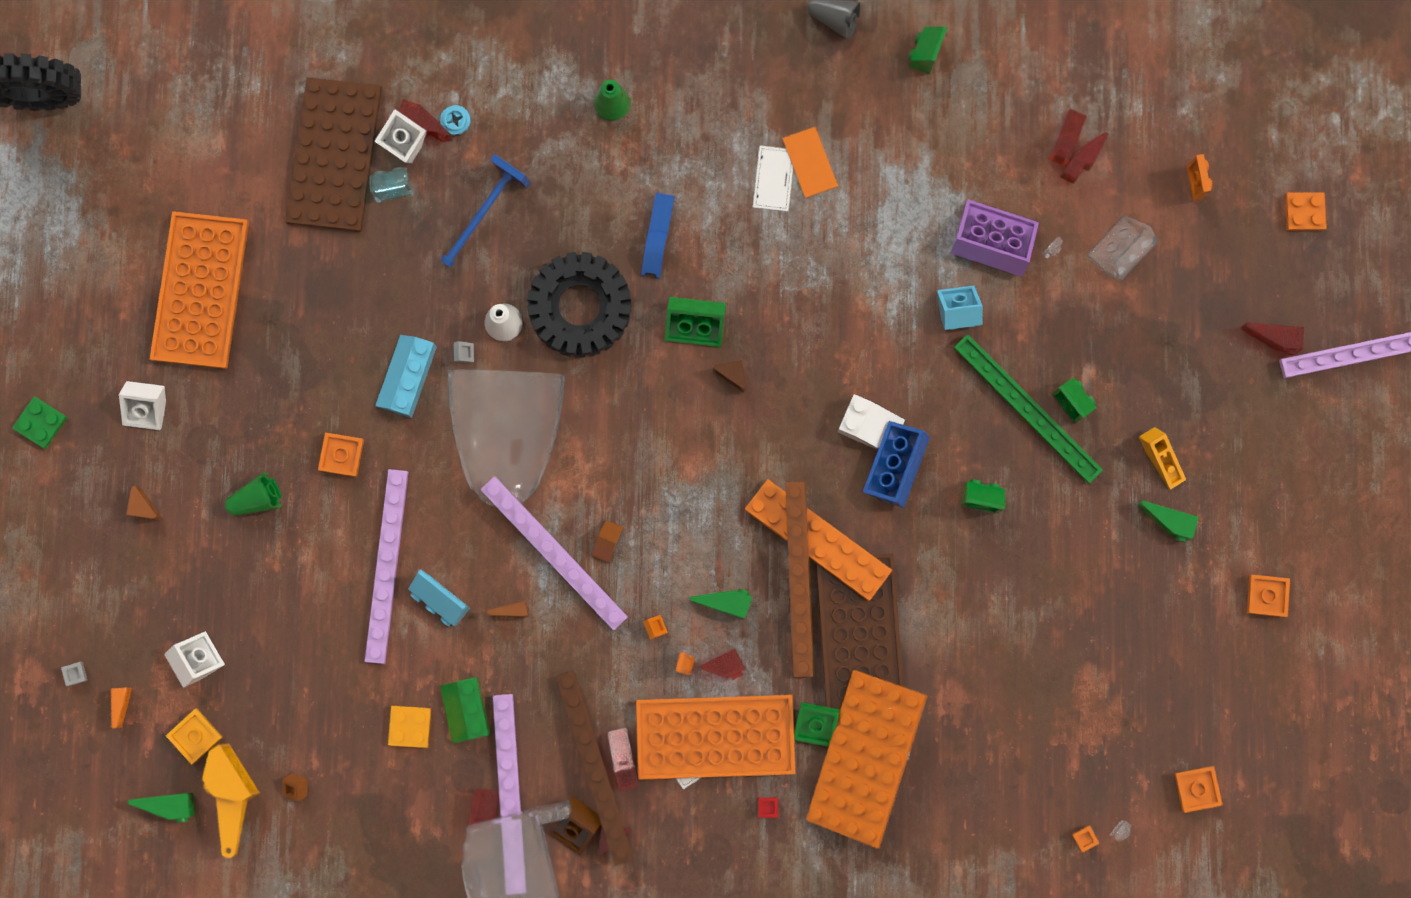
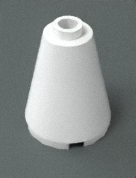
M497 304L488 311L485 317V328L488 334L495 340L510 341L521 332L522 316L514 306Z

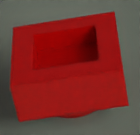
M758 797V818H778V797Z

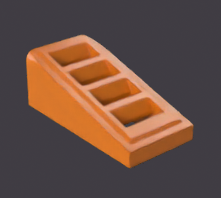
M679 653L676 672L690 675L695 657L686 653Z
M112 688V728H122L132 688Z

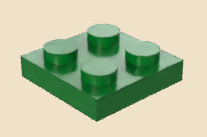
M34 396L12 428L42 448L47 449L68 417Z
M801 702L794 730V740L829 747L833 732L836 730L839 709Z

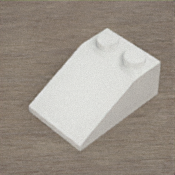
M854 394L838 429V433L878 450L888 422L892 421L903 425L905 420L879 405Z

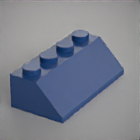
M889 421L863 493L888 504L904 508L930 439L927 433L923 430Z

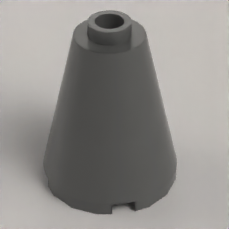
M810 0L807 7L811 16L845 38H849L853 34L857 23H855L856 17L860 18L862 8L861 3L849 0Z

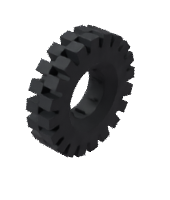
M5 53L4 57L0 56V107L7 108L12 105L13 109L23 110L24 107H28L30 111H40V108L49 111L55 110V107L59 109L68 108V105L74 106L77 102H80L81 74L73 65L69 63L63 64V61L58 59L49 60V57L40 55L36 58H31V54H21V57H17L14 53Z

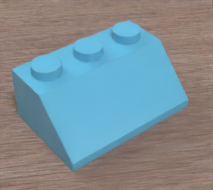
M419 570L408 588L412 592L411 597L418 602L421 600L427 604L425 608L432 614L437 612L441 615L442 618L440 620L447 626L451 624L456 626L470 610V607L425 571Z

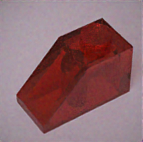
M736 649L700 666L701 670L727 679L732 677L733 680L742 676V671L745 670Z

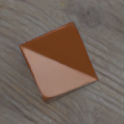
M293 773L283 778V796L296 802L307 797V778Z

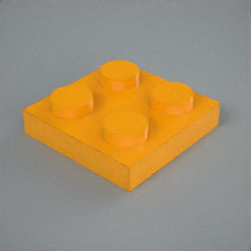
M391 706L388 745L428 748L431 708Z
M197 708L166 735L191 765L195 764L223 738Z

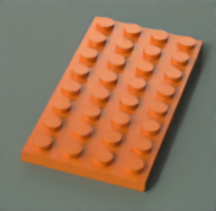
M172 211L150 353L151 361L221 369L228 368L249 226L248 220Z
M853 670L839 713L836 730L833 732L806 817L807 821L875 848L880 847L928 695Z
M792 695L636 700L638 779L795 774Z

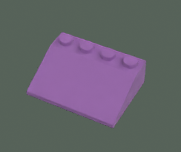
M967 199L951 254L1023 277L1030 262L1039 222Z

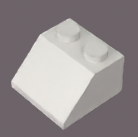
M394 109L375 142L405 163H412L422 147L427 131Z
M126 381L119 393L122 425L161 430L166 405L165 387Z
M206 631L173 645L164 654L183 688L203 679L225 665Z

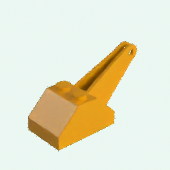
M219 744L209 751L203 775L205 783L203 786L208 794L216 797L221 853L224 857L230 858L235 856L238 851L247 800L252 799L260 792L230 744Z

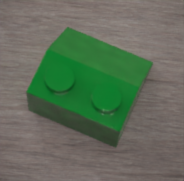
M924 27L922 33H917L914 43H917L916 49H911L908 57L911 60L909 67L928 74L931 73L947 27Z
M1071 378L1055 390L1052 395L1072 421L1077 423L1097 407L1093 397L1084 392L1082 383Z
M974 479L964 483L960 506L993 513H1000L1005 509V489L1000 488L1001 485L989 483V486L981 484L982 481Z

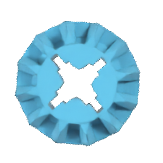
M453 105L447 107L442 112L440 123L446 133L462 135L465 130H468V126L471 123L470 115L465 108ZM453 114L457 119H461L458 121V127L455 123H450L453 121Z

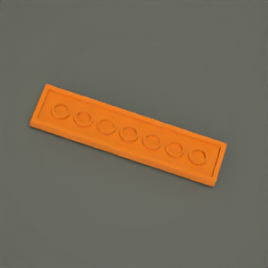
M767 479L746 506L745 511L788 542L786 492ZM807 508L809 558L869 602L890 575L892 569Z

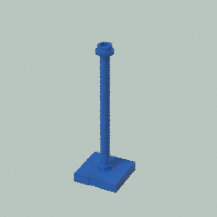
M496 154L490 160L498 169L503 171V177L448 255L442 256L441 261L449 267L455 264L453 262L454 258L508 181L514 179L525 188H528L531 183L526 175Z

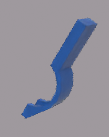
M656 193L641 276H645V273L656 274L657 279H660L664 248L674 203L673 195Z

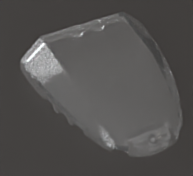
M479 369L448 370L449 407L456 448L467 483L483 502L496 506L480 490L494 476L520 503L530 497L539 486L558 432L566 374Z

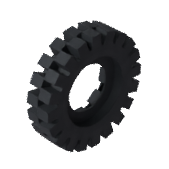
M576 252L566 253V257L561 258L558 256L552 259L550 265L545 264L539 270L540 274L538 277H534L531 283V291H528L527 309L536 334L541 341L543 340L546 343V346L568 357L569 355H575L576 358H585V355L591 354V356L601 354L600 351L608 350L614 346V342L617 339L620 340L624 334L625 327H628L630 321L631 298L627 282L623 275L621 276L619 273V269L613 264L607 263V259L599 255L593 257L592 253L582 252V255H576ZM575 285H584L592 288L600 299L601 306L598 316L586 325L570 324L562 317L559 310V301L562 294L568 288Z

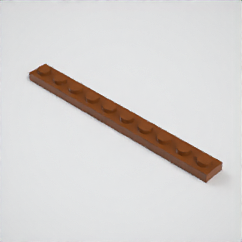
M785 482L794 677H813L814 658L806 482Z

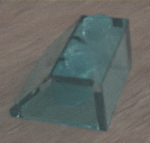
M397 167L390 172L378 171L374 175H370V191L377 202L414 195L410 173L407 168Z

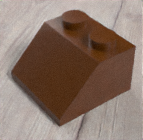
M572 796L553 823L548 834L580 855L600 826L601 820L597 812Z

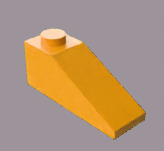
M1154 427L1139 436L1146 454L1168 489L1171 490L1186 480L1166 433Z

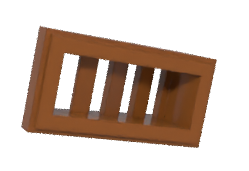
M525 601L487 611V614L490 616L530 617Z

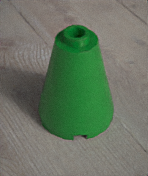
M606 80L594 96V109L602 119L615 121L623 118L629 112L631 105L630 96L616 81Z
M263 472L226 499L225 508L227 512L233 516L280 508L282 503H279V499L282 498L275 479H270L267 476L269 475L268 472Z

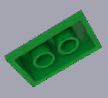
M669 297L665 341L721 347L726 303Z
M479 677L440 686L452 743L491 735Z

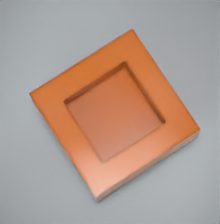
M661 615L643 621L650 640L668 633Z
M1090 825L1071 834L1082 853L1100 844Z

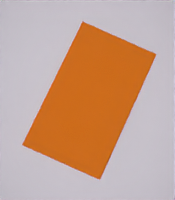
M816 127L782 138L805 198L838 187Z

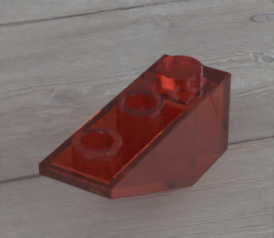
M402 100L399 112L427 131L425 137L430 135L441 142H446V140L452 142L451 134L420 104Z
M627 728L607 732L619 791L639 787Z

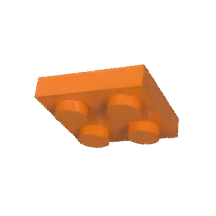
M1204 154L1196 155L1186 166L1193 202L1201 201L1212 189V180L1208 177L1207 172L1209 164L1205 160Z
M1325 192L1285 194L1287 231L1326 230Z
M325 433L318 470L357 477L364 439Z
M1249 575L1247 613L1288 617L1290 578Z
M1214 766L1174 773L1183 813L1222 806Z

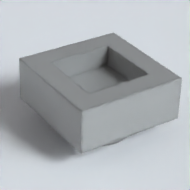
M454 342V361L474 362V343Z
M83 662L61 667L66 686L88 681Z

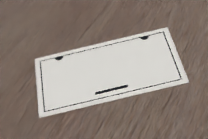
M760 146L753 207L788 211L793 165L787 149Z

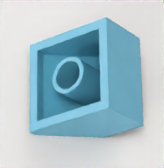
M975 286L937 290L940 316L945 330L982 325L983 306Z

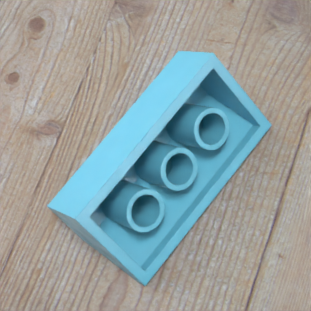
M400 335L376 402V407L409 418L413 417L437 348L433 342L413 336Z

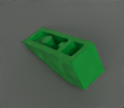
M1147 501L1138 502L1137 506L1168 535L1175 537L1174 540L1186 543V541L1193 539L1199 517Z
M738 588V591L732 590L690 597L691 602L741 619H745L752 596H749V591Z
M193 792L128 800V804L169 820L176 819V823L187 822L189 817L195 816Z

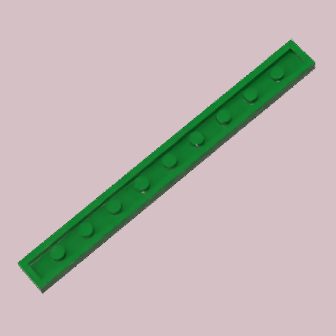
M968 334L953 348L1087 484L1091 483L1103 471Z

